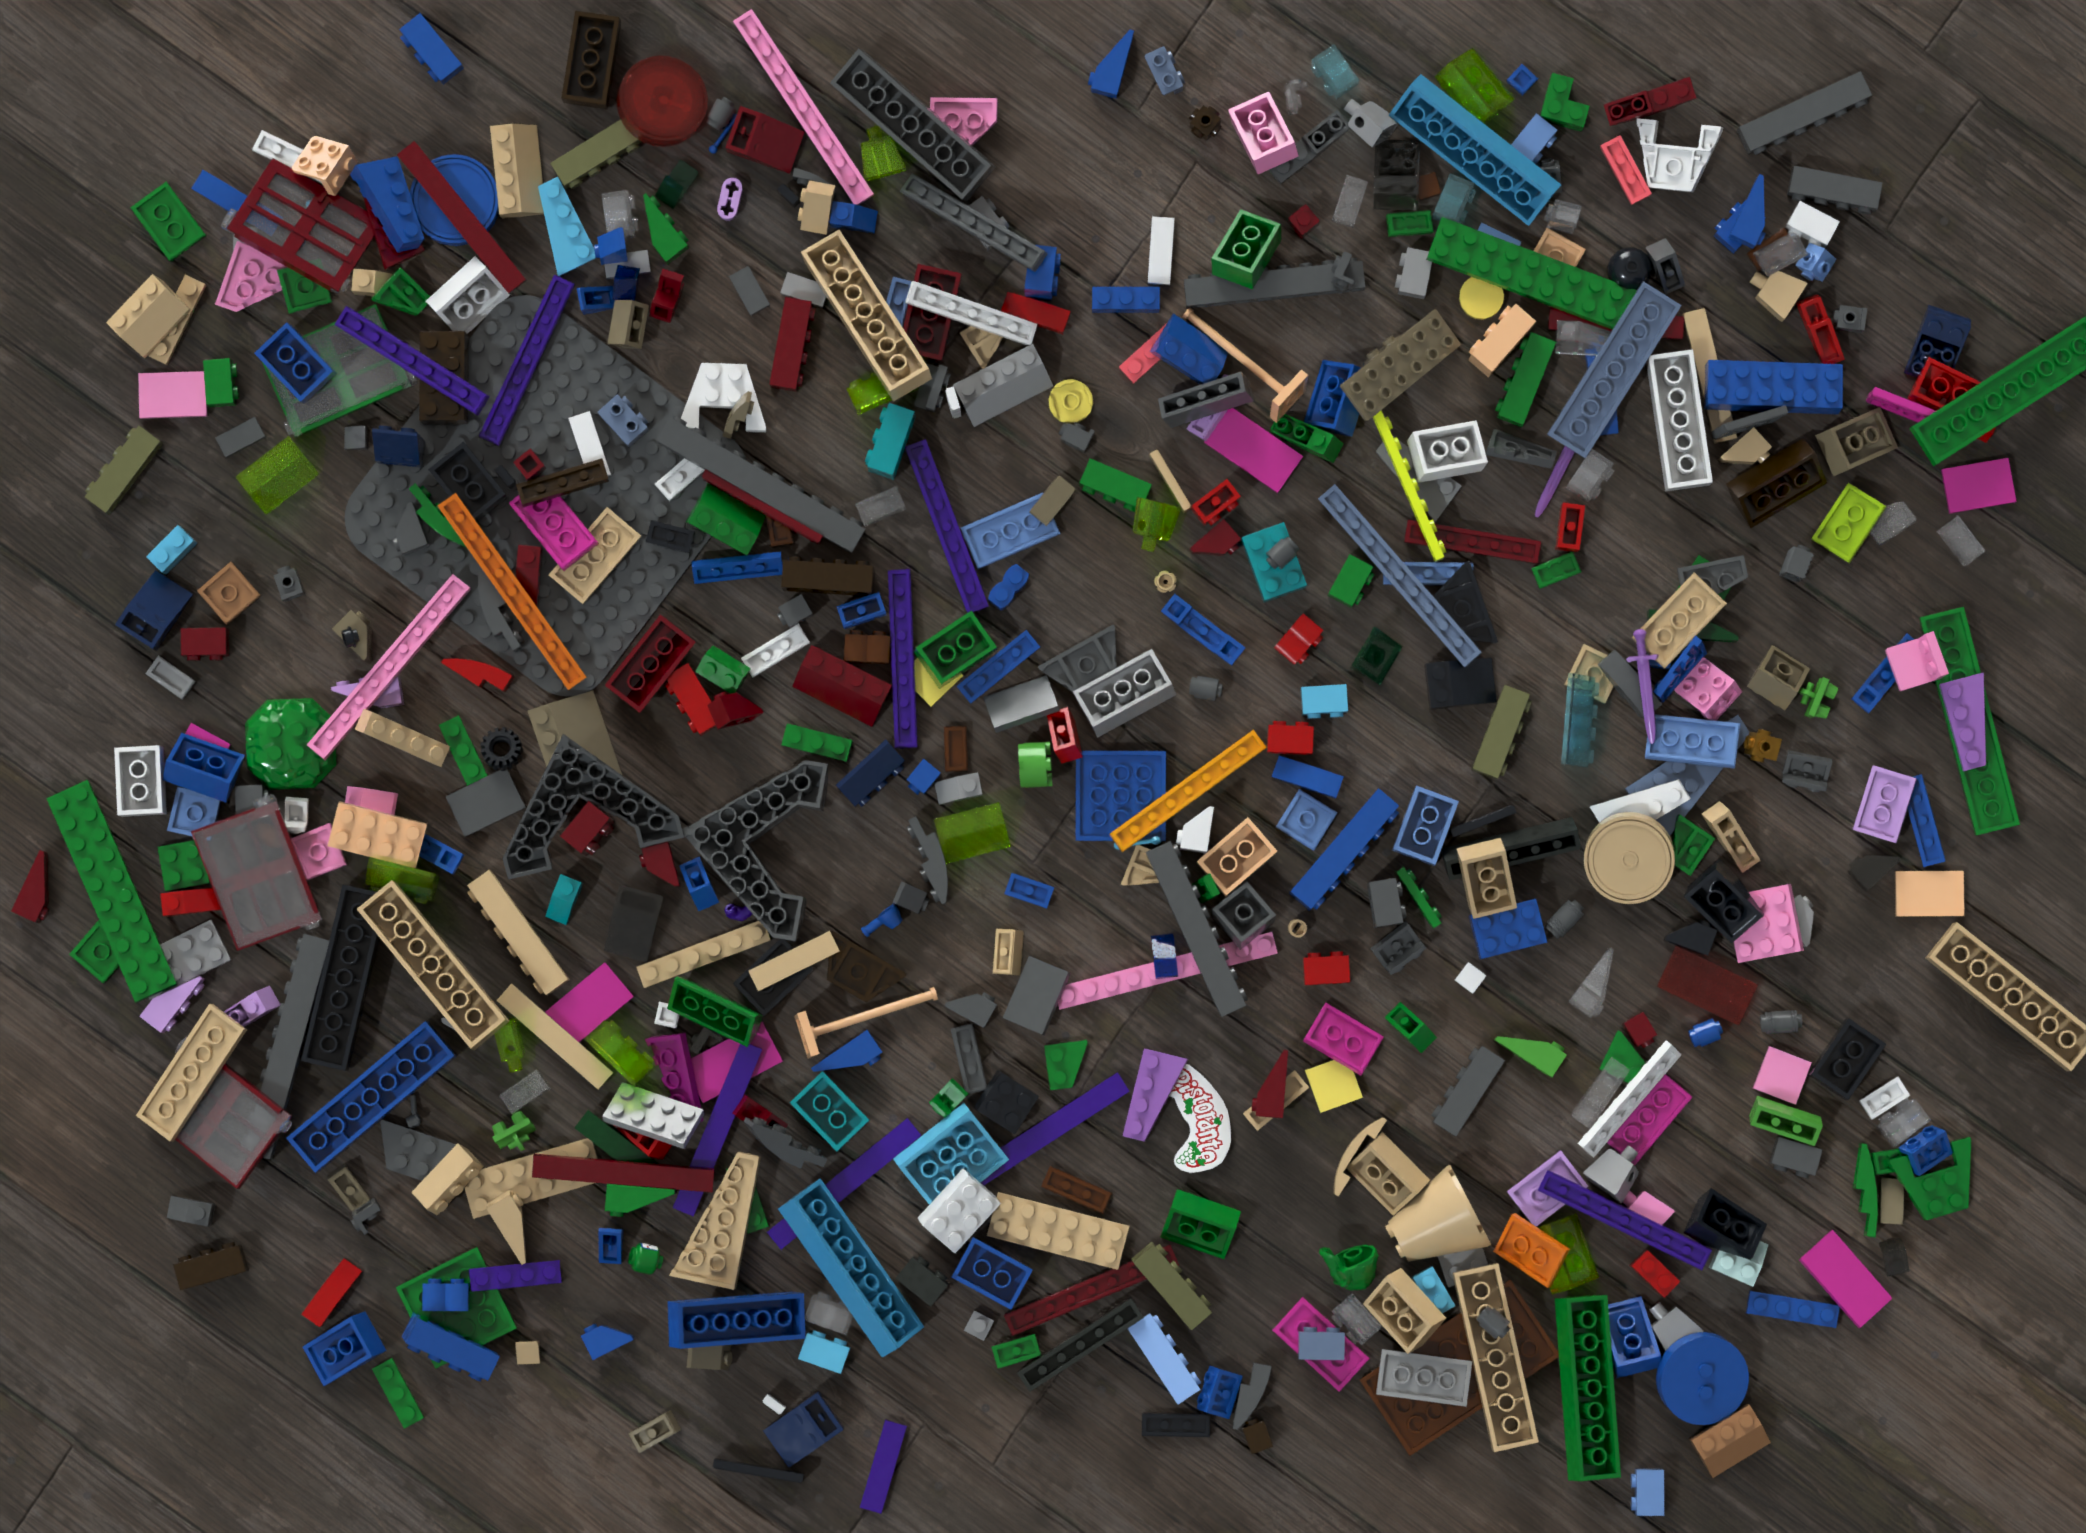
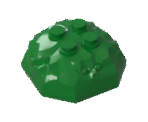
M313 698L266 700L245 723L246 768L270 790L316 788L337 765V751L335 748L329 757L324 760L311 750L307 744L331 715Z

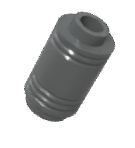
M1568 899L1547 921L1548 924L1545 928L1557 939L1563 938L1580 918L1584 916L1581 912L1584 907L1575 899L1572 902Z
M1797 1010L1764 1012V1014H1760L1761 1032H1766V1034L1798 1032V1028H1802V1015L1797 1014Z

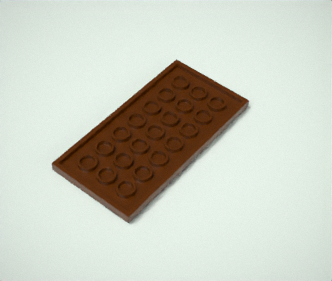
M1508 1280L1503 1283L1524 1379L1558 1358L1559 1352L1512 1281ZM1461 1312L1440 1325L1423 1346L1411 1353L1472 1361ZM1473 1363L1467 1407L1376 1395L1379 1367L1359 1379L1409 1456L1482 1408Z

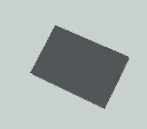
M1785 405L1724 423L1711 432L1712 437L1717 440L1750 430L1753 427L1757 428L1774 423L1787 415V407Z
M1047 675L983 697L996 733L1060 711Z
M507 767L505 771L499 770L446 796L464 837L470 836L526 808Z
M1029 956L1003 1018L1045 1036L1071 973Z

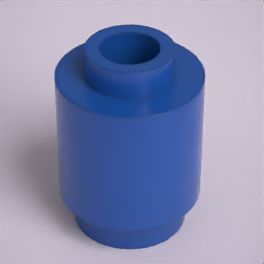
M1713 1018L1692 1026L1693 1029L1688 1030L1694 1047L1699 1045L1703 1047L1721 1039L1720 1034H1723L1719 1021L1714 1022Z

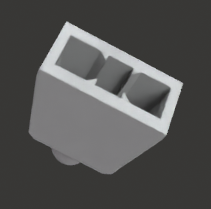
M1351 99L1344 108L1346 112L1352 115L1348 126L1371 147L1389 139L1399 124L1389 116V112L1372 101L1359 105Z
M1628 1145L1620 1155L1614 1150L1608 1149L1583 1174L1589 1182L1622 1203L1639 1173L1631 1163L1638 1153Z
M1659 1301L1649 1309L1657 1319L1651 1324V1327L1664 1353L1678 1339L1692 1333L1704 1332L1676 1306L1667 1311Z

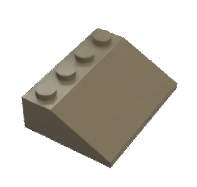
M594 691L528 710L546 767L562 734H565L622 775Z

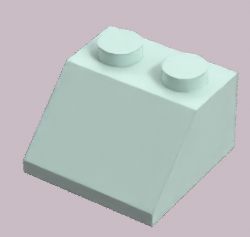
M1760 1241L1751 1260L1716 1249L1709 1268L1753 1287L1762 1268L1768 1244Z

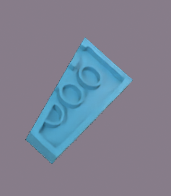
M559 177L539 185L538 189L556 270L560 277L596 259L595 251Z

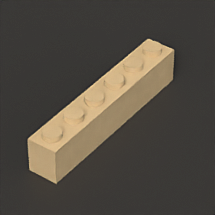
M491 870L486 871L467 885L470 889L467 892L474 903L479 901L482 905L481 913L487 921L492 919L496 925L494 931L500 939L505 938L510 944L507 946V949L514 958L516 956L522 961L520 967L527 976L531 974L535 979L533 985L540 994L544 992L548 996L570 980Z

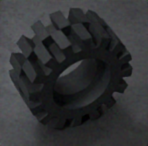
M498 727L494 728L495 732L490 730L487 732L488 736L484 735L482 738L484 742L480 744L482 748L480 749L481 754L489 767L492 766L494 770L500 768L501 771H505L506 767L510 770L512 765H517L518 759L521 760L522 744L518 735L514 734L513 730L509 729L507 731L506 727H502V730H499ZM499 742H506L510 745L509 753L502 757L496 756L493 753L494 746Z

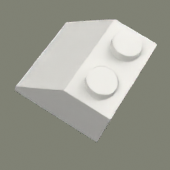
M1209 806L1187 822L1182 830H1178L1176 844L1180 845L1179 850L1207 853L1214 807Z

